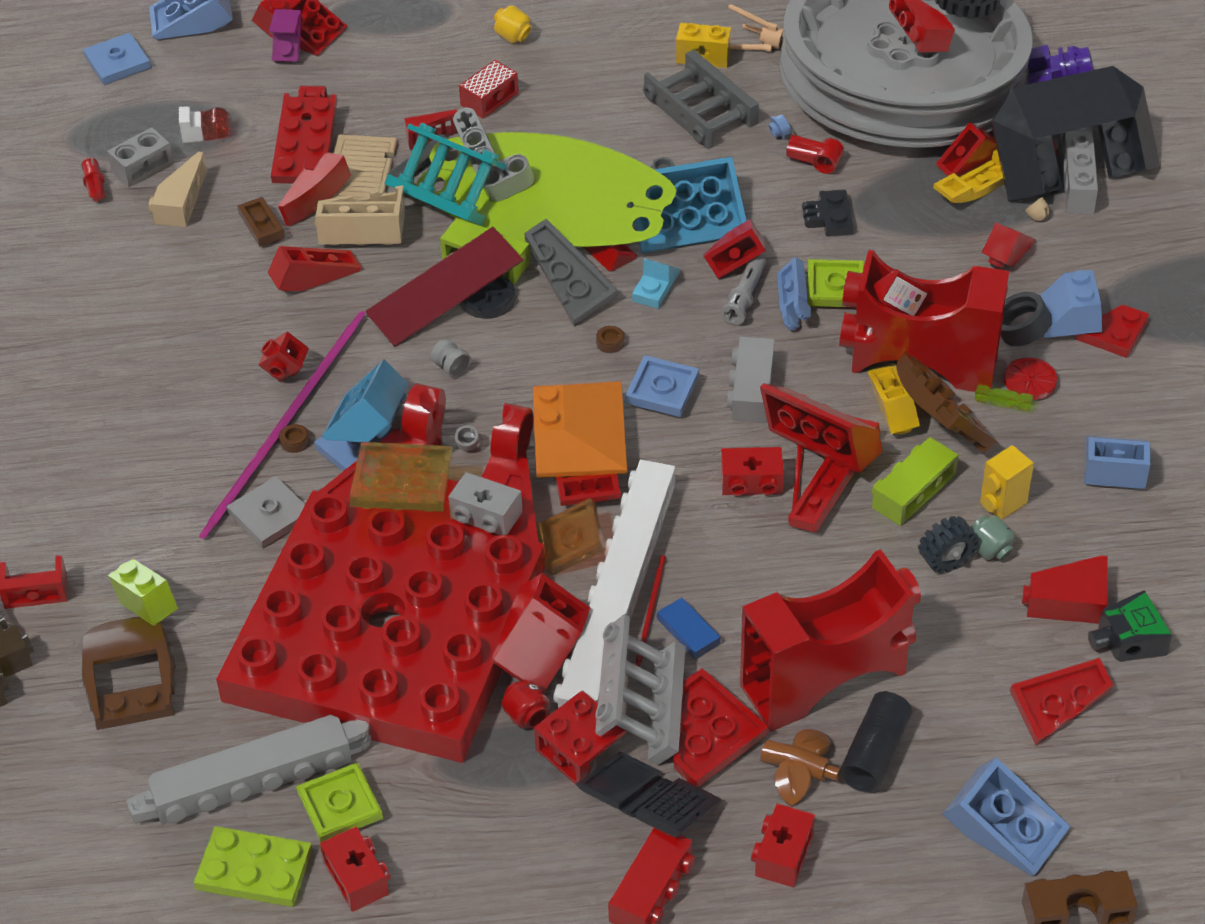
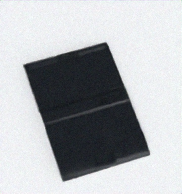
M618 752L576 783L577 787L588 795L675 838L683 834L722 801L721 798L681 778L674 782L667 778H662V771L623 752Z

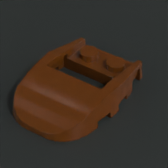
M905 351L897 362V374L903 387L916 404L946 428L959 433L981 452L985 453L997 440L989 434L980 420L970 416L973 413L970 408L964 403L959 406L952 399L956 393L929 367Z
M141 617L126 618L95 626L84 635L82 643V682L90 710H92L97 730L174 715L171 695L175 694V658L172 655L170 644L160 622L153 626ZM157 653L162 684L98 696L94 665Z

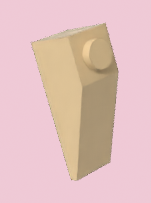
M197 152L158 185L154 197L151 196L149 200V212L153 213L155 224L187 227L207 174L203 152Z

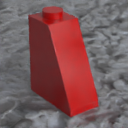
M1100 555L1031 573L1029 585H1023L1021 604H1027V617L1099 624L1101 611L1107 607L1108 556Z

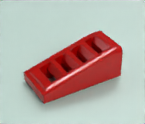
M457 110L404 118L409 150L414 148L419 133L407 129L408 124L419 127L423 123L435 128V135L444 134L448 137L458 133L453 121ZM450 121L451 125L446 126L445 122Z

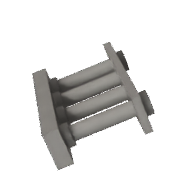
M624 614L616 621L609 623L603 632L604 645L598 708L595 713L597 719L595 734L602 736L617 725L648 741V761L659 765L679 751L685 646L675 641L660 651L628 634L630 616ZM627 648L652 661L655 666L654 674L627 661ZM625 674L652 688V701L624 687ZM623 701L650 714V727L623 714Z

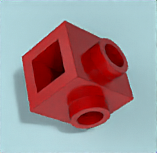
M286 331L274 340L269 339L261 349L263 355L258 365L281 382L290 375L292 377L301 370L309 347Z

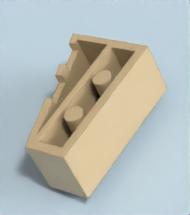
M403 185L395 187V192L379 194L378 190L369 192L370 196L354 199L353 195L318 201L315 216L318 244H401L405 219Z

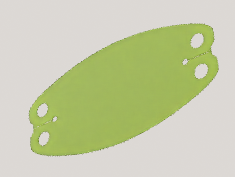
M526 132L486 133L494 153L499 155L498 161L515 154L524 155L535 175V180L529 188L501 201L490 200L484 189H482L476 206H478L476 212L486 216L482 227L489 229L494 226L499 233L526 242L524 233L544 219H547L574 247L628 244L644 241L659 234L664 222L661 214L664 207L670 205L675 198L676 188L669 179L651 167L613 149L571 137ZM460 136L447 139L464 146ZM440 142L434 145L429 156L431 163ZM459 151L456 159L444 161L438 177L443 178L445 184L441 190L435 191V194L440 196L442 191L445 192L461 151ZM470 160L455 194V197H457L455 203L460 205L463 200L466 201L476 177V172ZM429 169L420 175L416 186H419L421 182L424 183ZM654 185L660 186L663 189V194L660 198L650 200L646 197L648 188ZM629 202L634 203V206L632 208L627 207V204ZM440 209L441 211H443V212L449 214L450 216H452V217H454V218L462 219V218H460V217H458V216H456V215H453V214H451V213H449V212H447V211H444V210ZM639 217H646L650 222L649 227L641 232L635 231L632 226L634 220Z

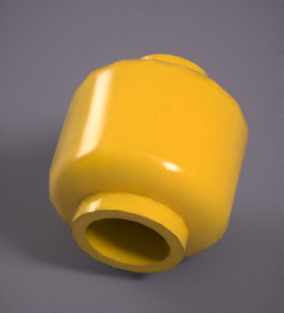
M514 5L508 6L505 9L500 8L493 17L495 21L494 31L511 44L523 42L532 30L530 17Z

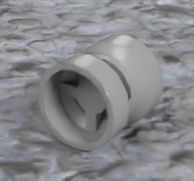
M448 338L439 341L434 346L430 355L432 362L438 367H444V371L453 378L464 374L471 362V356L463 349H458L456 343Z

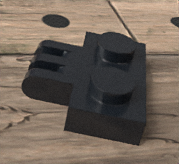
M846 189L819 191V201H806L802 203L804 223L807 228L824 227L826 237L853 235V222Z

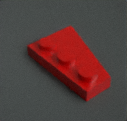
M1096 658L1011 684L1009 691L1037 746L1109 693L1113 683L1101 659Z

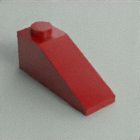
M279 246L267 273L278 290L304 291L358 273L362 267L351 250Z

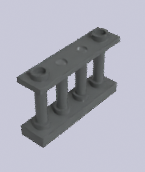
M694 49L686 53L685 69L661 81H658L649 72L644 74L643 92L646 98L654 102L708 150L713 148V132L738 119L749 128L758 124L759 103ZM689 78L697 83L676 95L668 90ZM704 92L714 97L692 109L684 103ZM719 106L726 107L730 111L708 123L700 117Z

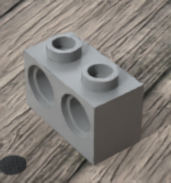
M152 127L107 151L111 171L128 187L174 163L170 143Z

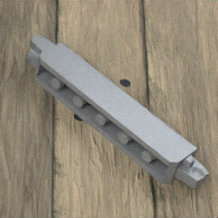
M329 715L152 773L148 779L150 789L127 799L133 822L159 818L161 825L178 822L185 817L203 811H211L218 806L233 801H241L251 795L266 790H274L281 785L299 779H307L314 774L329 769H337L344 764L352 762V754L361 752L363 749L365 750L371 746L369 723L356 719V721L352 720L341 724L339 718Z

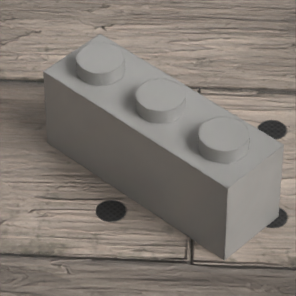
M740 337L739 347L733 348L732 365H735L736 369H730L729 386L734 387V390H728L727 408H732V420L767 423L760 386L763 383L771 385L774 339Z

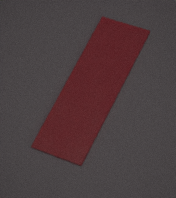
M492 226L367 309L365 313L390 343L396 347L524 260Z

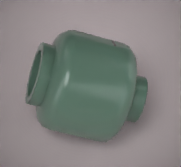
M986 514L971 526L979 538L977 542L979 546L975 550L983 559L989 561L997 557L1001 561L1013 551L1014 548L1011 544L1014 541L1015 534L999 516L989 517Z

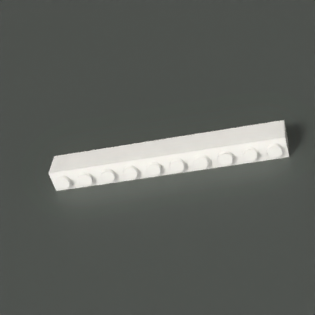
M640 459L636 471L632 470L628 481L629 493H624L622 496L621 516H615L612 530L614 533L613 539H607L604 552L606 556L605 562L599 563L596 574L597 585H592L589 591L588 604H590V611L581 635L571 649L573 653L571 659L565 660L562 673L564 681L562 684H557L555 689L554 703H558V708L580 691H584L598 703L604 645L603 632L609 623L616 621L624 614L630 616L631 621L675 488V466Z

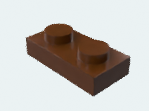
M263 196L237 205L239 215L259 247L285 238L284 229Z

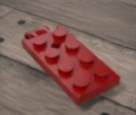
M299 86L298 97H290L289 93H284L271 170L272 183L293 184L303 169L314 170L323 155L330 153L337 96L336 94H331V98L327 97L326 86Z

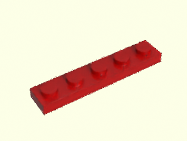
M853 417L865 424L874 426L876 429H879L880 433L879 422ZM826 457L787 517L789 526L817 533L855 471Z

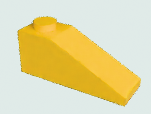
M896 364L867 371L890 433L905 434L913 428L919 427L920 424L914 400L903 387L897 374Z

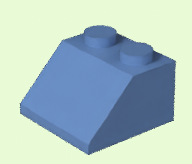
M1078 270L1064 273L1040 295L1052 316L1051 325L1043 335L1044 338L1102 332L1101 301L1093 270Z

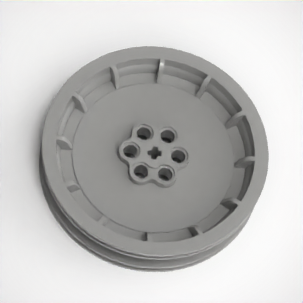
M790 0L784 15L783 44L780 56L782 82L790 97L802 110L820 123L848 136L868 142L900 147L950 145L969 122L987 132L992 131L991 120L996 112L1000 110L1010 89L1025 85L1026 69L1030 60L1033 43L1032 32L1027 18L1013 0H1000L996 11L981 18L956 17V15H950L946 13L947 11L940 9L935 0H922L943 13L955 28L948 52H919L890 12V0Z

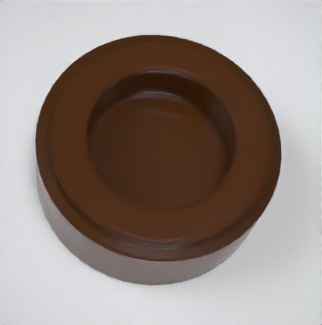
M605 326L597 331L596 345L602 352L615 353L624 347L625 335L619 327Z
M299 424L288 425L279 434L282 449L289 453L301 452L310 444L307 428Z

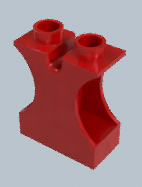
M868 250L863 272L848 271L843 290L842 306L857 308L856 314L844 313L839 347L853 349L852 373H858L865 367L878 362L899 360L906 351L927 367L943 375L955 389L990 394L999 351L1010 271L973 266L968 271L948 279L926 280L911 277L927 286L930 290L915 316L899 313L879 301L873 285L894 271V269L883 262L874 250Z
M879 549L873 553L870 559L855 574L826 592L804 598L786 597L775 592L742 606L740 687L764 723L769 726L770 732L805 718L809 711L825 695L857 676L875 671H889L899 676L906 674L909 645L916 642V631L912 622L913 606L921 601V592L916 578L906 567L896 570L883 551Z

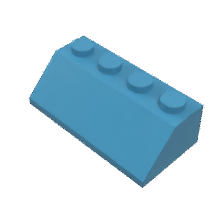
M383 359L343 396L322 437L325 440L369 442L375 436L378 438L383 437L392 427L390 423L397 417L395 413L401 408L402 405L400 403L407 396L404 392L409 383Z

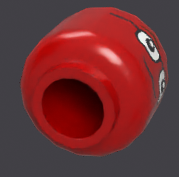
M525 680L514 682L506 689L502 700V708L517 727L534 729L535 726L548 717L550 701L535 682Z

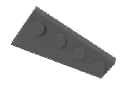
M544 219L524 233L525 241L529 243L530 250L573 326L617 297V289L547 219Z

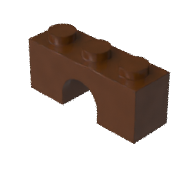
M1107 870L1094 875L1081 876L1074 874L1062 879H1036L1030 883H1025L1022 897V905L1028 924H1068V909L1073 907H1083L1090 910L1095 915L1098 924H1134L1138 908L1127 871L1115 872Z

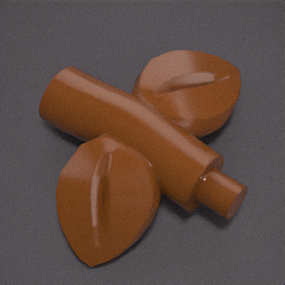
M805 729L795 735L792 745L769 739L765 742L760 759L762 762L779 766L774 775V783L778 793L787 805L792 807L805 796L811 786L812 778L822 782L826 778L836 781L839 779L840 768L831 765L830 759L822 757L830 748V738L827 734L814 729Z

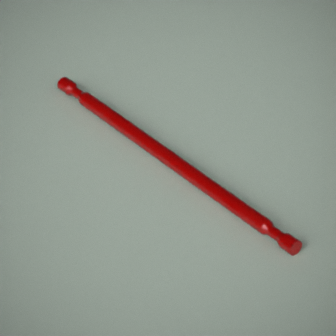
M797 444L792 510L799 500L803 446Z
M661 555L659 559L660 564L657 568L640 640L644 643L647 642L662 578L663 565L666 561V556ZM639 654L636 657V665L640 667L643 656Z

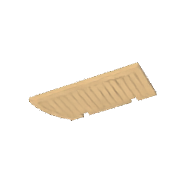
M338 134L333 154L344 155L351 176L332 198L353 195L354 199L370 196L369 192L378 190L379 194H384L387 186L384 183L393 162L392 158H386V156H394L398 139Z

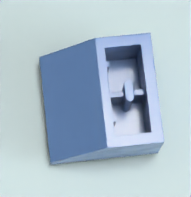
M1085 435L1084 484L1146 488L1150 469V442L1140 439Z

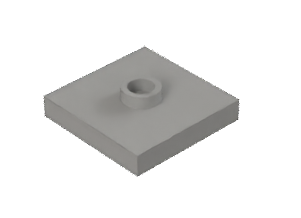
M275 476L229 504L227 511L264 548L293 529L305 504Z

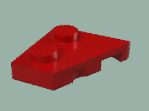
M1122 304L1102 315V332L1076 334L1075 340L1127 358L1148 322L1149 313Z

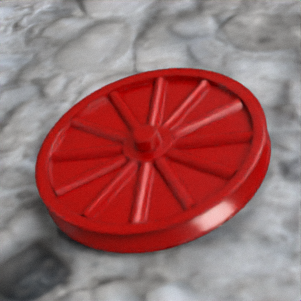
M1032 357L1020 358L1007 366L1004 374V383L1007 389L1014 395L1023 399L1037 400L1049 396L1055 390L1057 373L1049 363L1041 359Z

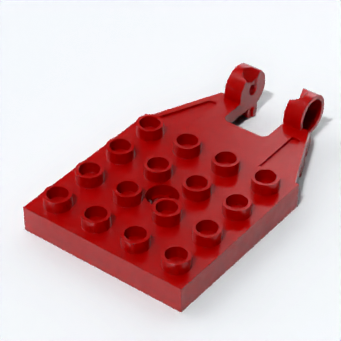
M419 383L413 385L403 410L402 430L395 429L319 491L312 490L216 678L221 702L302 723L311 722L329 715L339 718L341 724L352 720L356 721V719L369 723V735H371V740L463 763L503 670L493 663L491 659L519 587L543 573L546 568L544 543L538 542L529 467L526 457L533 432V410L528 407L504 403L502 424L493 426L490 445L491 457L482 474V478L520 490L522 499L521 515L507 535H499L467 523H461L450 517L448 497L459 481L422 473V466L430 449L437 450L438 446L442 445V423L445 414L446 395L442 388ZM382 612H393L400 615L387 620L383 627H374L368 624V620L371 617Z

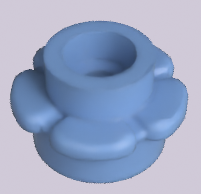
M782 114L770 117L771 123L768 124L772 135L775 138L780 136L783 140L786 139L785 136L791 133V128Z

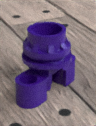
M1048 45L1032 48L1028 63L1030 73L1029 84L1094 70L1089 47L1078 48L1076 46L1067 47L1068 52H1064L1063 47L1058 48L1059 54L1051 56Z

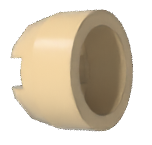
M1041 197L1029 206L1025 212L1031 219L1041 221L1048 216L1049 207Z

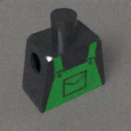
M1145 590L1104 608L1101 611L1099 629L1088 632L1089 644L1093 650L1108 646L1115 659L1119 662L1168 655L1172 638L1170 631Z

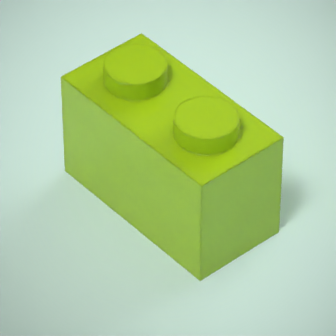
M135 559L121 564L117 570L108 575L120 604L153 626L179 609L167 580Z

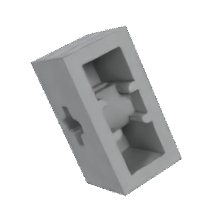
M467 472L448 497L451 518L499 535H507L522 513L520 490Z

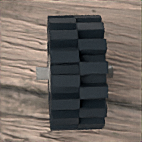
M950 516L949 521L944 518L941 520V524H933L932 527L934 529L931 531L927 530L924 533L926 537H921L919 541L921 544L918 545L919 553L935 573L943 574L944 570L946 573L951 572L952 567L958 569L961 567V562L966 563L969 561L967 557L975 554L974 549L979 546L977 543L979 538L965 519L960 516L957 518Z

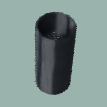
M881 691L874 694L839 770L840 777L851 788L862 792H874L879 788L913 712L909 702L901 695L889 691Z

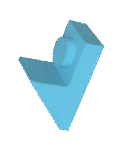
M644 259L643 276L632 293V301L658 309L680 273V268Z

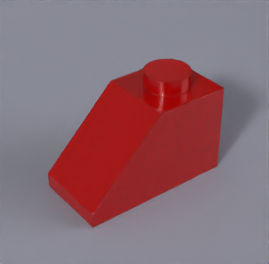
M969 122L936 165L947 176L955 173L958 177H961L992 160L993 151L997 150L995 139L987 131Z
M749 219L727 232L703 256L719 279L765 252L766 246L753 221Z
M995 222L981 253L989 256L987 262L1003 268L1007 264L1014 267L1034 244L1035 239Z

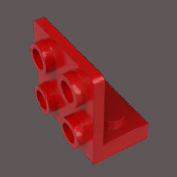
M584 691L578 692L534 727L535 750L575 785L590 774V762L626 734V730L617 725L602 736L595 734L597 721L595 713L598 703Z

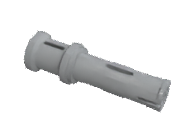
M758 255L748 262L737 287L729 292L728 303L722 307L720 312L725 322L733 325H740L744 322L746 317L745 311L753 303L752 293L766 265V260L762 256Z

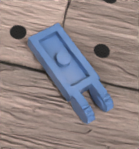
M796 257L777 272L780 312L782 313L785 326L791 331H795L800 327L799 318L806 321L811 317V307L806 302L808 299L804 262Z

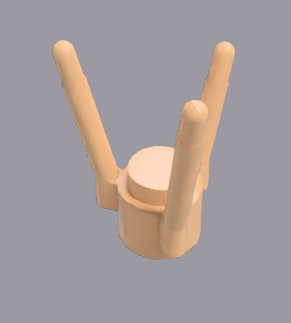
M732 4L728 6L729 9L764 26L760 28L746 23L743 24V28L760 33V42L764 44L731 45V50H763L771 52L772 48L780 49L783 42L782 28H778L777 24L767 22Z

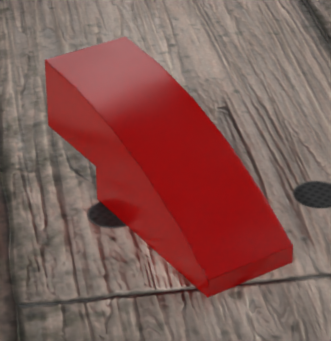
M325 153L314 170L303 169L278 204L286 226H292L317 210L318 201L331 199L343 187L351 176L344 155Z

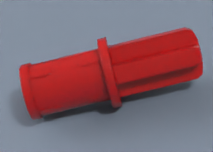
M86 158L81 163L84 173L83 184L87 187L89 197L94 202H98L99 199H104L105 197L103 187L104 176L99 170L98 161L93 158L92 165L91 158Z

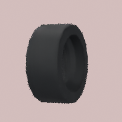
M1021 292L1006 298L1001 329V338L1005 343L1011 346L1027 345L1040 339L1047 332L1051 325L1052 316L1040 295L1034 292ZM1035 312L1028 321L1019 325L1009 326L1016 317L1024 313Z

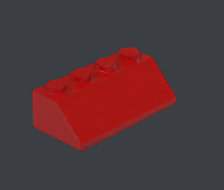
M766 383L760 386L769 431L858 473L883 452L879 429H876L874 426L865 424L848 414H843L826 404H821L804 394H799L788 388Z

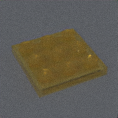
M361 442L350 493V507L423 510L426 512L443 511L452 461V446Z

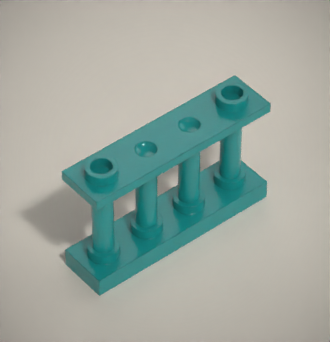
M423 123L419 127L408 124L407 129L419 133V136L403 174L400 173L399 177L388 174L384 184L394 189L397 186L403 185L404 193L482 226L486 216L476 212L478 198L492 165L504 170L507 165L497 161L499 155L484 149L483 153L480 154L435 135L436 129ZM431 138L440 142L424 183L421 182L419 186L414 185L415 179L413 176L428 140ZM450 147L461 151L445 192L442 191L439 196L434 193L436 190L434 185ZM471 156L482 160L466 201L463 200L460 205L455 203L457 198L455 194Z

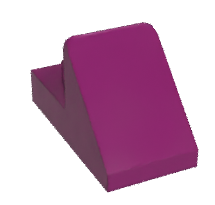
M275 9L269 32L273 34L272 61L299 62L301 10Z

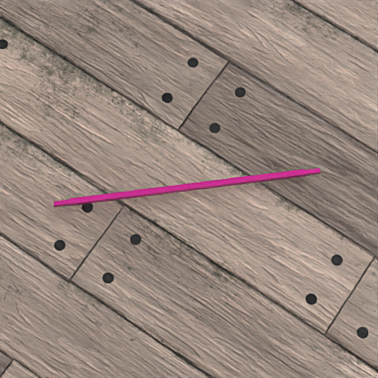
M363 310L346 327L260 449L250 460L247 467L199 534L201 539H204L227 510V506L232 503L277 440L281 430L287 426L359 325L358 323L365 315Z

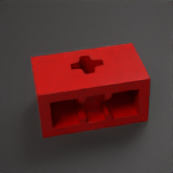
M782 447L721 448L722 495L783 494Z
M776 803L772 816L767 814L763 821L761 834L764 835L761 843L756 841L752 851L751 861L755 862L756 877L795 887L814 834L815 814Z
M357 826L319 843L323 863L351 912L389 895L387 881L391 879L388 868L383 861L377 862L374 857L376 851L368 835L363 837Z

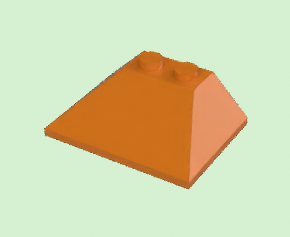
M621 381L533 385L537 478L627 473Z

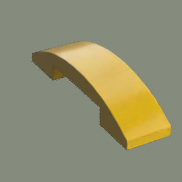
M993 151L992 160L961 177L953 173L934 183L933 188L952 203L969 202L991 193L1004 184L998 151Z

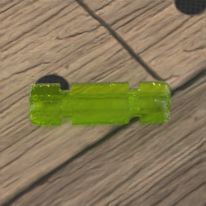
M978 385L975 391V401L986 403L990 401L992 405L1012 409L1018 407V410L1030 411L1032 408L1033 396L1030 394L1021 393V395H1017L1015 391L999 388L991 390L989 386Z

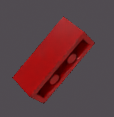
M653 828L608 902L609 922L613 924H660L664 914L663 907L667 900L672 901L675 898L680 886V878L683 873L689 874L693 867L695 856L692 855V840L681 835L675 838Z

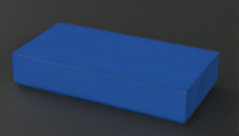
M682 597L657 612V620L680 644L685 646V649L695 659L720 644L721 637Z

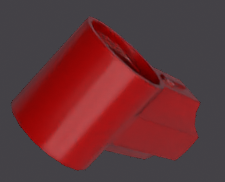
M792 135L787 147L786 157L811 163L817 171L823 174H830L839 163L844 153V147L838 140L833 138L819 142Z

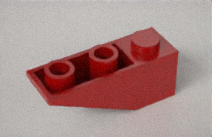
M922 0L889 1L890 12L919 52H948L955 28L943 13Z

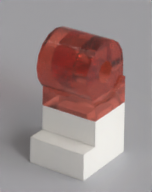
M189 106L179 107V125L183 143L226 137L230 133V116L228 111L221 107H215L208 111L190 112Z

